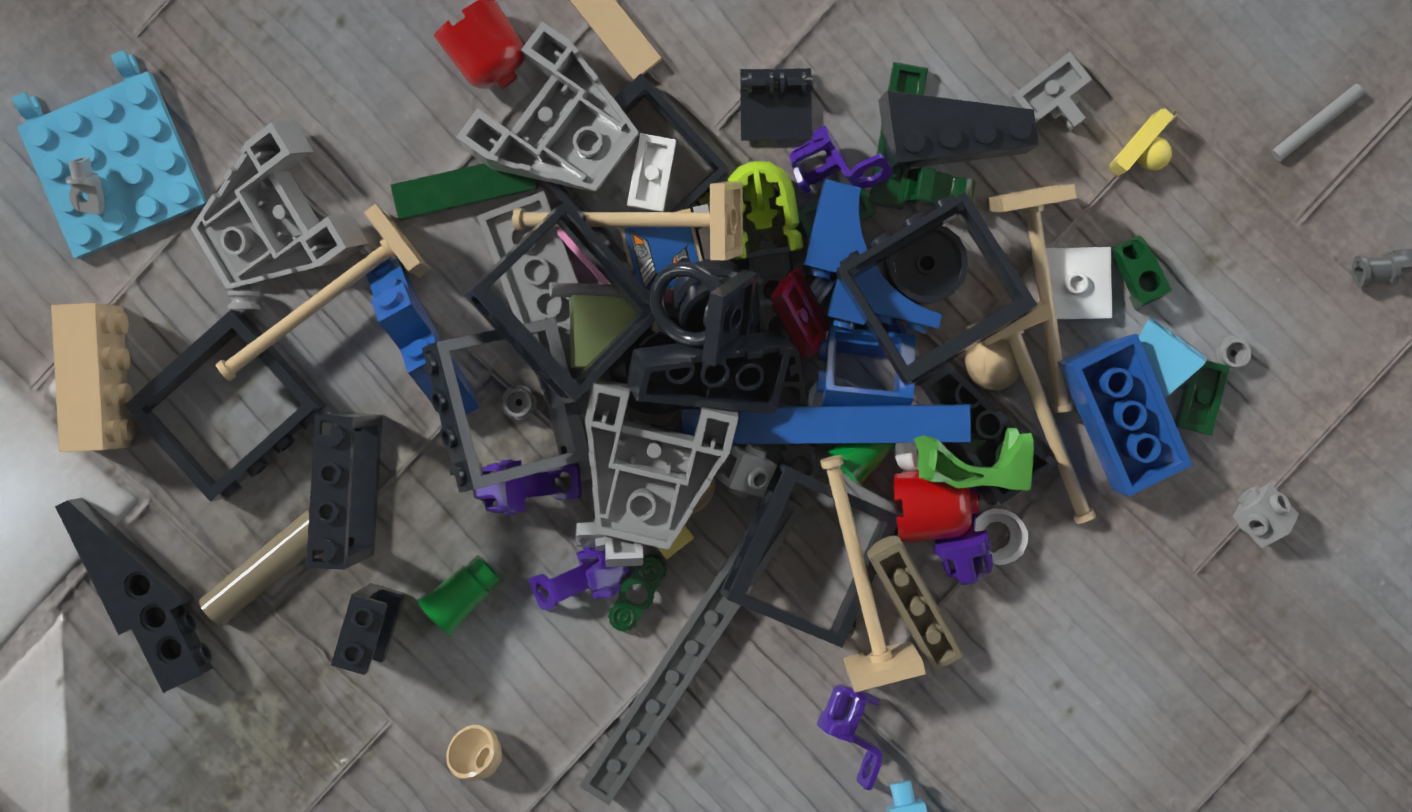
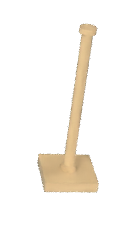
M742 181L711 183L710 213L583 212L587 219L586 223L590 227L710 228V260H728L743 255ZM516 208L512 216L513 227L515 230L535 227L550 212H526L523 208Z
M1075 184L1053 185L987 197L989 212H1007L1021 209L1022 214H1026L1039 302L1048 303L1054 315V318L1042 322L1055 402L1051 405L1053 413L1068 412L1074 410L1073 402L1069 401L1067 384L1057 363L1063 360L1041 211H1044L1043 205L1077 199Z
M374 204L364 214L383 237L380 241L381 246L226 362L224 360L218 362L216 367L225 379L231 381L236 377L235 373L389 257L392 259L398 257L405 268L419 278L431 269L392 217L377 204Z
M1036 301L1038 305L1033 312L980 344L987 346L1001 339H1008L1053 457L1059 463L1057 465L1075 510L1073 515L1075 523H1085L1095 518L1096 514L1094 509L1089 508L1021 335L1025 329L1054 318L1048 303ZM978 321V322H976V323H974V324H971V325H969V326H966V327H965L966 330L969 329V328H971L972 326L976 325L977 323H979V322H981V321Z
M841 455L825 458L820 462L822 469L827 470L872 648L871 651L843 658L854 692H859L925 675L923 660L911 640L886 647L840 466L843 464V459Z

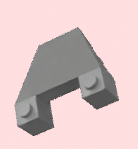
M542 21L521 51L527 65L548 78L547 83L511 131L477 108L456 138L464 150L493 170L596 193L638 137L639 132L612 95L608 93L592 68L589 67L580 55L573 42Z
M296 121L270 122L245 142L240 150L242 155L234 167H230L223 177L226 180L216 194L211 195L190 228L226 289L340 263L369 244L351 213L327 216L319 222L289 170L314 152Z
M599 377L593 383L585 417L597 533L669 550L692 514L699 499L711 484L718 469L730 454L739 418L738 410L701 407L695 436L624 420L631 391L629 386L625 383Z

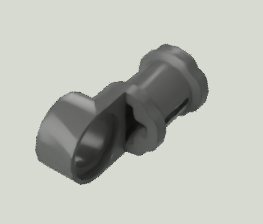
M1412 249L1393 250L1392 253H1386L1381 258L1367 259L1363 255L1356 256L1352 263L1353 281L1359 288L1367 287L1369 283L1386 282L1388 285L1397 284L1401 277V268L1412 267Z

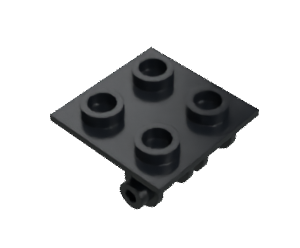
M811 68L740 69L741 141L812 140L813 76H811Z

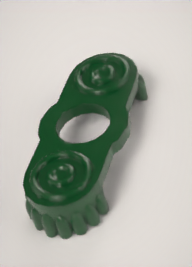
M644 555L643 565L637 566L631 577L621 585L619 597L614 606L608 611L609 623L616 630L623 632L632 630L633 627H636L643 611L652 604L655 596L654 592L662 579L666 577L667 571L666 563L661 557L658 558V555ZM633 584H640L646 588L647 598L641 604L631 603L627 598V589Z

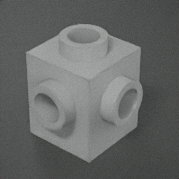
M747 444L744 449L732 445L730 454L714 477L725 484L729 492L739 497L747 498L751 494L763 498L777 465L765 458L767 452L757 446Z
M1268 483L1259 489L1252 487L1245 491L1238 499L1240 504L1233 518L1237 521L1239 527L1263 548L1290 534L1299 513L1290 505L1288 498L1284 494L1278 492L1271 483Z

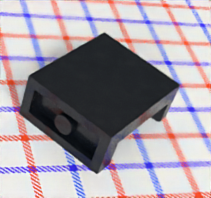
M370 583L351 594L331 666L365 675L369 672L372 660L385 661L405 593Z

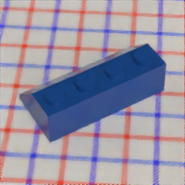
M1138 334L1128 335L1088 347L1057 362L1113 491L1129 497L1192 466L1190 457Z

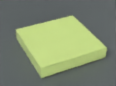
M572 295V297H569L571 368H585L638 315L624 298L591 295Z

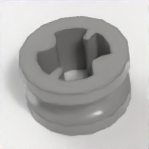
M816 277L810 285L819 305L835 282L832 278L826 280Z
M228 291V296L232 299L231 304H228L229 310H261V305L257 303L258 297H261V292Z

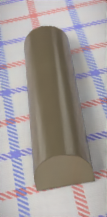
M309 509L199 599L202 610L214 623L220 626L227 624L307 558Z
M889 536L872 545L867 553L869 560L933 673L964 658L965 655L900 537Z

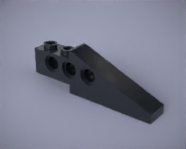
M83 498L67 500L55 506L118 635L132 630L162 692L165 693L211 670L213 666L211 664L212 656L210 650L204 643L200 642L195 632V620L182 606L194 600V596ZM141 575L149 580L150 588L148 592L140 587L139 579ZM157 607L165 613L166 619L164 623L159 622L155 617V609ZM172 639L178 641L181 645L180 655L175 654L171 650L170 644Z

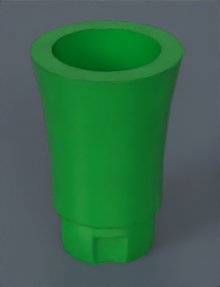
M839 443L828 450L827 453L830 457L841 455L843 459V464L840 465L842 472L857 486L862 488L873 471L895 449L896 443Z
M477 555L467 566L465 564L462 565L453 575L435 589L417 599L428 617L443 632L452 636L462 621L490 594L489 590L498 584L501 578L482 557Z

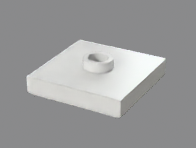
M1111 247L1046 248L1057 320L1112 318Z

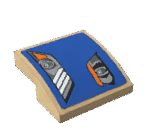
M689 208L677 212L691 213V210ZM620 227L628 264L634 269L636 273L634 277L643 287L651 289L657 274L670 264L685 261L693 263L703 261L695 227ZM677 278L668 284L665 292L673 291Z

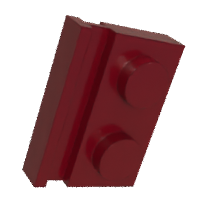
M800 268L786 273L787 278L781 280L770 299L775 313L780 316L788 330L790 341L797 347L802 358L816 354L826 337L825 331L829 330L830 324Z

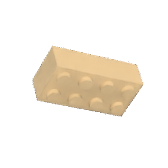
M100 303L51 305L59 452L131 447V440L134 437V424L129 419L128 409L124 406L133 397L132 388L127 383V369L130 367L131 358L129 350L125 347V334L128 332L129 322L126 313H124L123 306Z

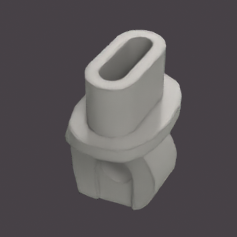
M81 157L69 161L71 176L66 178V183L71 184L69 199L73 208L78 212L99 215L105 212L101 180L98 173L92 172L90 158ZM83 193L88 195V200L83 197Z

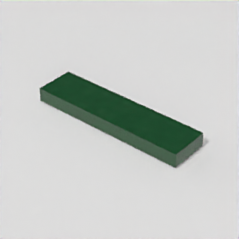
M893 62L888 91L924 95L928 68ZM881 124L876 155L883 154L886 158ZM874 167L872 176L878 174L881 171V167ZM911 168L893 170V176L870 187L869 199L871 204L904 209L905 188L908 171Z
M484 163L390 185L397 217L400 221L538 189L536 179L493 170Z

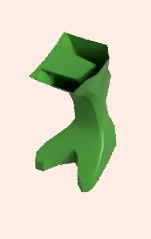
M1008 428L1005 433L999 461L993 467H976L963 463L936 438L923 435L913 439L919 451L917 466L919 478L930 482H945L955 488L985 485L999 486L1011 490H1031L1034 452L1031 433L1019 434L1017 428Z

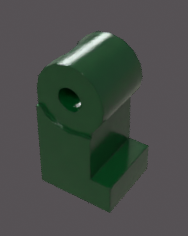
M927 167L910 169L908 171L903 201L935 207L934 205L942 198H947L952 194L957 197L964 192L973 201L976 182L967 178L954 177L951 174L938 172L936 169Z
M1138 235L1112 247L1111 254L1114 263L1131 295L1129 299L1134 310L1154 302L1172 291L1154 253L1151 252L1143 237Z

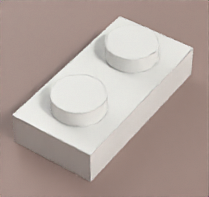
M640 133L627 202L628 207L664 212L676 147L675 139Z

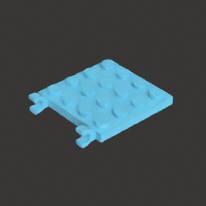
M125 50L111 55L116 69L124 79L123 82L43 115L40 102L36 96L29 97L28 93L24 92L12 97L18 112L26 121V123L17 126V129L75 259L84 258L204 207L208 202L153 74L148 71L141 74L135 56L132 54L128 55ZM81 157L90 158L92 172L98 173L101 180L105 212L98 215L78 212L73 208L69 199L71 184L66 183V178L71 176L69 161ZM83 193V197L88 200V195Z

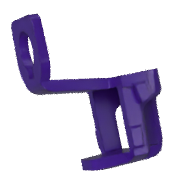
M826 125L813 132V139L794 149L789 156L796 180L805 194L811 191L810 184L818 183L842 170L852 186L860 187L861 189L873 187L894 174L883 154H877L858 163L850 171L839 144ZM820 151H825L827 154L826 163L805 173L800 161ZM876 166L881 167V171L875 176L862 177L867 169Z
M509 459L501 460L500 463L488 464L482 468L481 476L490 474V471L495 470L497 472L522 465L521 460L513 461ZM568 464L550 469L549 471L538 472L473 490V497L482 501L486 511L505 513L506 515L526 512L525 499L530 497L551 495L554 499L560 501L580 498L582 496L580 467L578 464ZM562 472H567L572 479V486L568 492H564L560 486H555V479L559 478ZM497 501L498 506H493V502Z
M977 486L969 487V488H970V492H971V491H977V494H978V505H979L980 494H979V491H978V487H977ZM972 513L971 526L961 537L935 540V554L942 559L944 571L948 577L958 579L961 585L975 584L982 576L992 572L993 557L990 554V538H988L987 530L975 531L977 513ZM982 555H983V559H984L985 566H983L981 557H977V556H982ZM950 560L954 562L955 569H952Z
M584 547L583 550L576 552L579 566L550 579L544 574L529 578V583L540 609L552 610L558 606V602L587 589H590L593 599L609 598L616 595L621 590L620 580L627 573V566L606 567L605 550L599 551L596 550V547ZM540 584L544 589L548 590V600L543 596Z
M839 684L833 689L825 710L820 713L817 726L831 736L850 743L853 742L868 750L857 775V782L864 789L871 791L881 767L882 752L868 740L856 735L855 731L865 709L866 702L878 706L880 699L864 691L854 692L853 687ZM852 697H853L854 700H853V702H852V705H851V708H850V710H849L848 716H847V718L844 720L845 715H846V712H847L848 707H849V704H850L851 699H852ZM872 762V768H871V771H870V773H869V775H868V777H867L868 767H869L870 763Z

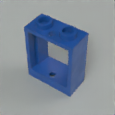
M835 326L829 327L827 340H823L818 354V360L825 361L824 371H818L816 392H822V406L912 404L914 399V383L905 388L896 372L894 392L834 386L836 352L886 357L870 330H849ZM887 332L906 364L909 365L914 362L916 335Z

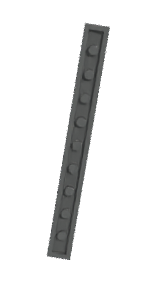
M788 498L746 594L750 592L804 510V507ZM748 528L582 779L579 786L607 805H610L741 606L727 600L720 591Z

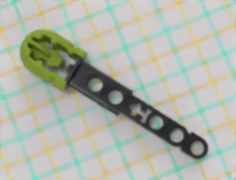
M754 161L738 167L730 175L728 181H742L744 201H751L752 212L747 214V219L754 222L756 230L772 227V219L777 215V210L770 209L769 198L775 196L773 185H777L780 196L776 198L775 205L778 208H782L785 223L782 227V233L787 237L788 243L787 247L779 248L774 245L773 240L759 242V249L755 252L746 253L745 243L748 241L747 233L743 231V255L732 258L736 260L746 259L748 270L757 273L754 298L759 312L757 332L760 333L770 331V320L778 316L773 309L772 301L764 296L763 288L768 281L777 280L781 282L782 279L787 278L786 273L793 270L791 252L802 249L803 241L801 233L795 229L800 222L795 190L791 179L782 168L771 162ZM743 203V213H744V212H745V204ZM787 332L783 336L793 347L790 357L795 358V363L789 364L790 376L798 374L799 380L784 381L782 390L788 386L797 388L800 392V400L794 406H808L800 352L790 341ZM779 398V402H778L777 407H778V406H786V405H784V404L780 401V398ZM784 444L786 447L782 448L784 464L791 466L792 460L796 457H806L811 462V469L807 474L814 477L817 471L814 444Z

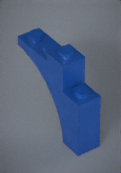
M825 179L823 182L802 267L810 268L808 275L829 280L831 274L836 275L837 268L841 266L839 262L847 258L850 253L858 251L862 254L867 251L859 218L860 187ZM876 266L853 278L881 323L893 325L894 319L908 322L906 329L924 334L928 333L929 328L939 329L942 314L921 307L904 297L890 285ZM836 277L826 317L834 319L833 326L854 330L855 324L864 325L865 322Z
M389 257L366 275L374 296L371 302L379 324L400 349L408 374L431 401L433 389L430 378L423 369L426 362L422 348L442 341L424 309L404 265L398 257L395 259ZM451 355L465 414L467 415L480 408L472 385Z

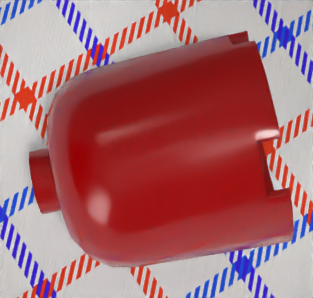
M477 0L462 10L465 18L454 26L448 20L436 31L434 37L472 86L479 89H488L498 85L500 89H504L518 79L515 71L521 67L525 59L521 51L523 44L496 0Z
M905 471L901 474H894L895 501L902 500L903 515L896 517L898 535L902 542H908L909 544L961 537L969 530L972 522V513H979L977 491L970 492L969 487L955 488L945 482H930L919 478V471Z

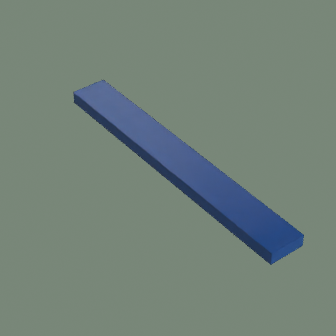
M971 404L778 406L775 414L738 411L739 418L732 444L915 443L913 439L923 435L936 438L939 442H971ZM701 408L681 409L682 433L695 436Z

